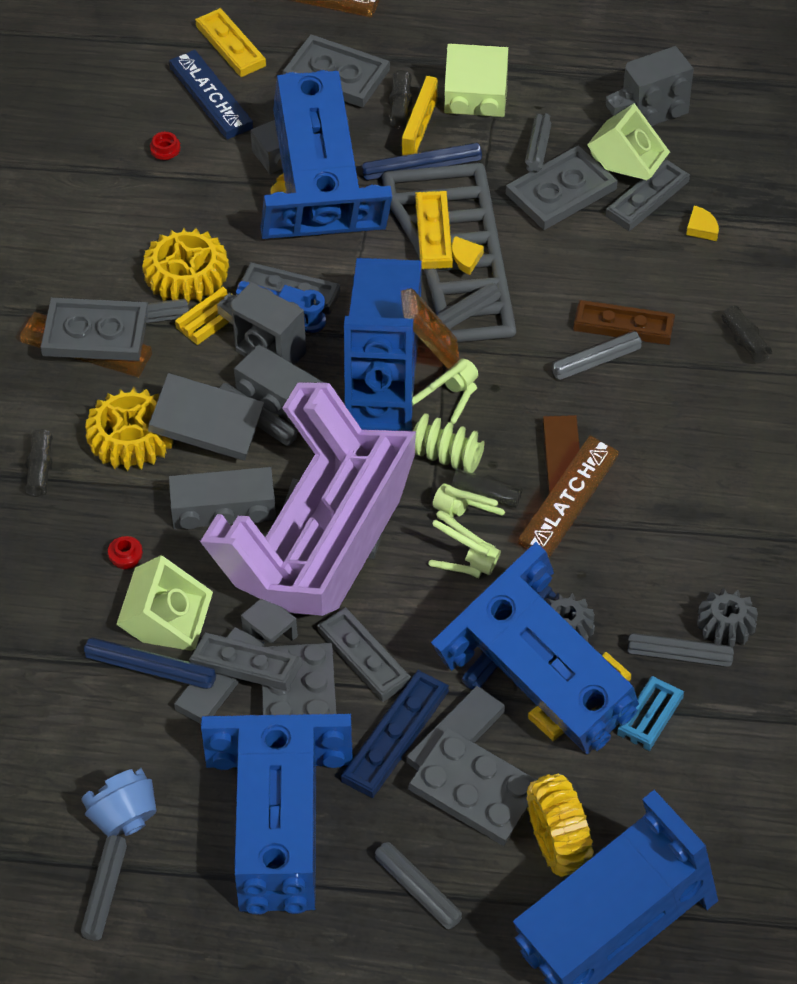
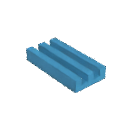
M651 676L637 698L639 705L636 707L638 710L636 715L627 724L619 726L617 735L622 738L628 736L630 737V742L636 745L640 742L643 744L644 749L650 751L683 699L684 691ZM656 688L660 689L661 691L636 729L632 728L631 726ZM668 694L672 695L648 735L644 732Z

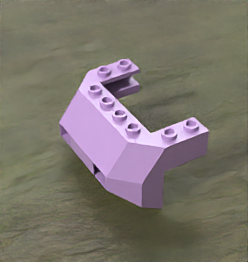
M297 383L282 409L315 455L268 534L264 537L249 516H238L231 526L223 515L217 514L200 542L235 587L259 599L281 606L289 613L323 616L339 609L399 504L415 455L416 431L362 430L330 383Z

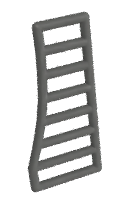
M482 163L384 172L382 174L383 186H391L392 191L390 209L414 246L419 260L418 229L416 228L417 214L408 215L402 205L416 204L415 192L447 191V201L479 198L480 208L448 211L449 224L483 221L485 231L450 234L451 247L455 236L476 244L487 243L489 254H483L475 268L492 267L493 277L440 282L438 271L459 270L458 264L453 257V268L424 269L436 315L451 307L446 305L444 295L476 292L489 283H495L501 291V297H499L498 301L493 302L472 316L500 314L502 325L458 330L449 329L439 335L440 341L448 344L514 337L517 330L485 166ZM474 176L476 186L396 193L395 183Z

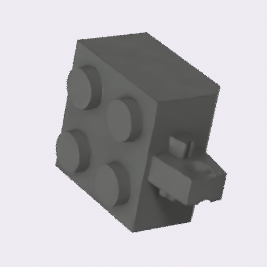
M677 46L629 61L625 67L623 89L606 96V107L614 116L635 103L651 126L689 113L694 68Z
M252 282L237 296L228 293L218 303V314L233 324L237 353L246 357L260 344L293 365L305 355L304 309L300 308L296 303L288 302L275 295L271 290L262 288Z

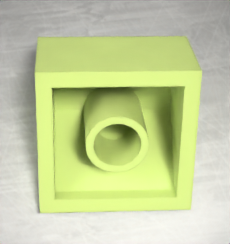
M448 44L444 113L505 116L509 47Z
M635 103L608 119L587 144L593 158L600 162L605 170L648 180L654 175L670 153Z
M160 555L135 567L116 625L143 643L192 651L196 649L213 591Z

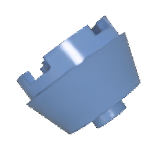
M142 768L137 770L135 774L132 769H129L105 780L106 785L98 790L99 793L97 795H94L92 791H88L81 799L87 810L85 816L108 837L111 835L117 836L122 833L125 836L131 835L145 827L144 822L156 813L152 779H147Z

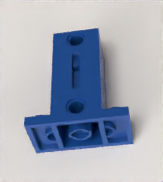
M319 70L312 73L289 72L277 75L273 111L286 193L275 192L271 195H264L261 219L262 239L386 229L392 201L391 186L369 185L365 188H359L339 71Z
M356 259L349 316H345L344 320L345 406L362 430L412 431L413 391L419 339L418 329L420 327L418 319L420 320L421 260ZM402 303L405 306L406 314L405 311H403Z
M535 542L431 643L441 661L451 671L457 665L462 667L468 663L475 653L474 649L479 647L588 755L593 749L598 751L607 744L611 738L609 733L619 723L623 726L636 715L638 711L636 707L639 703L633 685L538 594L551 582V575L554 571L547 552ZM596 706H602L599 710L591 711Z
M351 714L202 716L201 731L206 768L228 770L238 767L235 881L239 911H247L251 914H264L267 911H286L292 914H299L306 910H315L316 766L339 768L351 763L353 760Z
M655 790L642 799L646 814L513 921L518 932L514 939L522 949L520 950L522 956L533 969L539 966L540 971L546 977L544 979L546 984H598L698 901L706 910L718 902L706 845Z

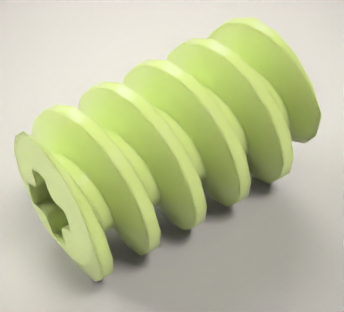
M424 413L413 431H416L415 454L418 456L427 454V458L431 461L439 458V462L443 465H448L451 462L452 467L456 470L464 466V471L472 474L480 462L485 445L484 441L481 443L477 442L478 431L474 430L469 438H466V428L464 426H461L455 434L453 433L452 422H448L444 429H440L441 418L437 417L432 425H429V414Z

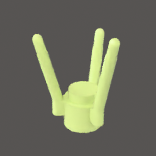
M459 359L445 374L413 396V406L445 383L453 392H464L450 419V422L455 424L470 395L477 389L474 383L478 378L477 368L469 360Z
M448 484L441 485L433 499V507L454 519L453 516L463 515L468 505L501 516L505 514L503 509L495 507L498 505L497 500L459 490Z
M438 511L436 516L449 526L438 520L433 521V526L470 548L465 558V561L470 562V566L430 560L428 565L444 570L466 573L478 579L482 572L490 575L499 559L501 550L485 542L443 512Z

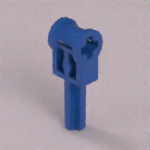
M239 282L236 290V296L249 284V282ZM284 285L281 292L269 289L275 295L288 302H294L304 309L305 332L315 333L325 327L326 317L322 312L325 306V298L320 292L316 290L303 291Z

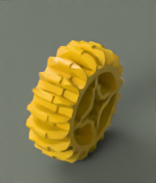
M183 228L182 232L175 233L171 230L169 236L160 234L158 241H151L149 249L145 250L142 267L145 282L148 287H151L154 295L160 294L163 301L169 298L172 300L186 299L189 304L190 300L194 299L201 302L203 296L209 297L214 291L221 288L222 283L226 282L228 276L229 261L224 245H220L218 237L211 238L208 231L200 234L197 228L192 232H187Z
M133 387L129 393H124L120 389L118 395L115 396L107 393L106 401L97 400L96 408L89 409V418L86 419L85 423L86 440L94 456H99L103 464L111 462L114 469L122 464L127 471L131 465H137L142 470L145 462L154 465L156 457L165 458L166 449L172 448L173 439L148 432V426L158 402L159 394L150 396L147 389L137 393ZM109 427L113 429L110 435L106 433Z
M558 773L551 776L549 774L530 782L527 789V809L530 813V822L533 826L538 845L546 859L547 865L551 867L554 874L560 877L570 876L590 860L594 853L591 846L593 841L590 837V828L586 821L587 816L582 809V803L578 799L577 792L573 790L572 783L563 774L560 775Z

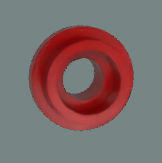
M171 132L157 133L150 143L151 154L161 160L172 159L181 150L180 141Z
M130 536L116 538L108 547L109 560L120 569L135 567L143 555L141 543L136 538Z

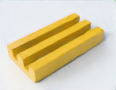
M221 287L175 320L176 329L196 345H199L228 324L229 321L221 315L216 317L218 314L217 305L228 294L227 289ZM206 323L205 326H203L201 329H199L198 331H196V332L194 333V331H195L196 329H198L199 327H201L203 324Z

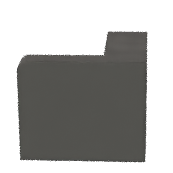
M260 599L241 615L242 630L257 639L262 636L269 643H272L282 634L290 641L298 637L296 618L283 607Z

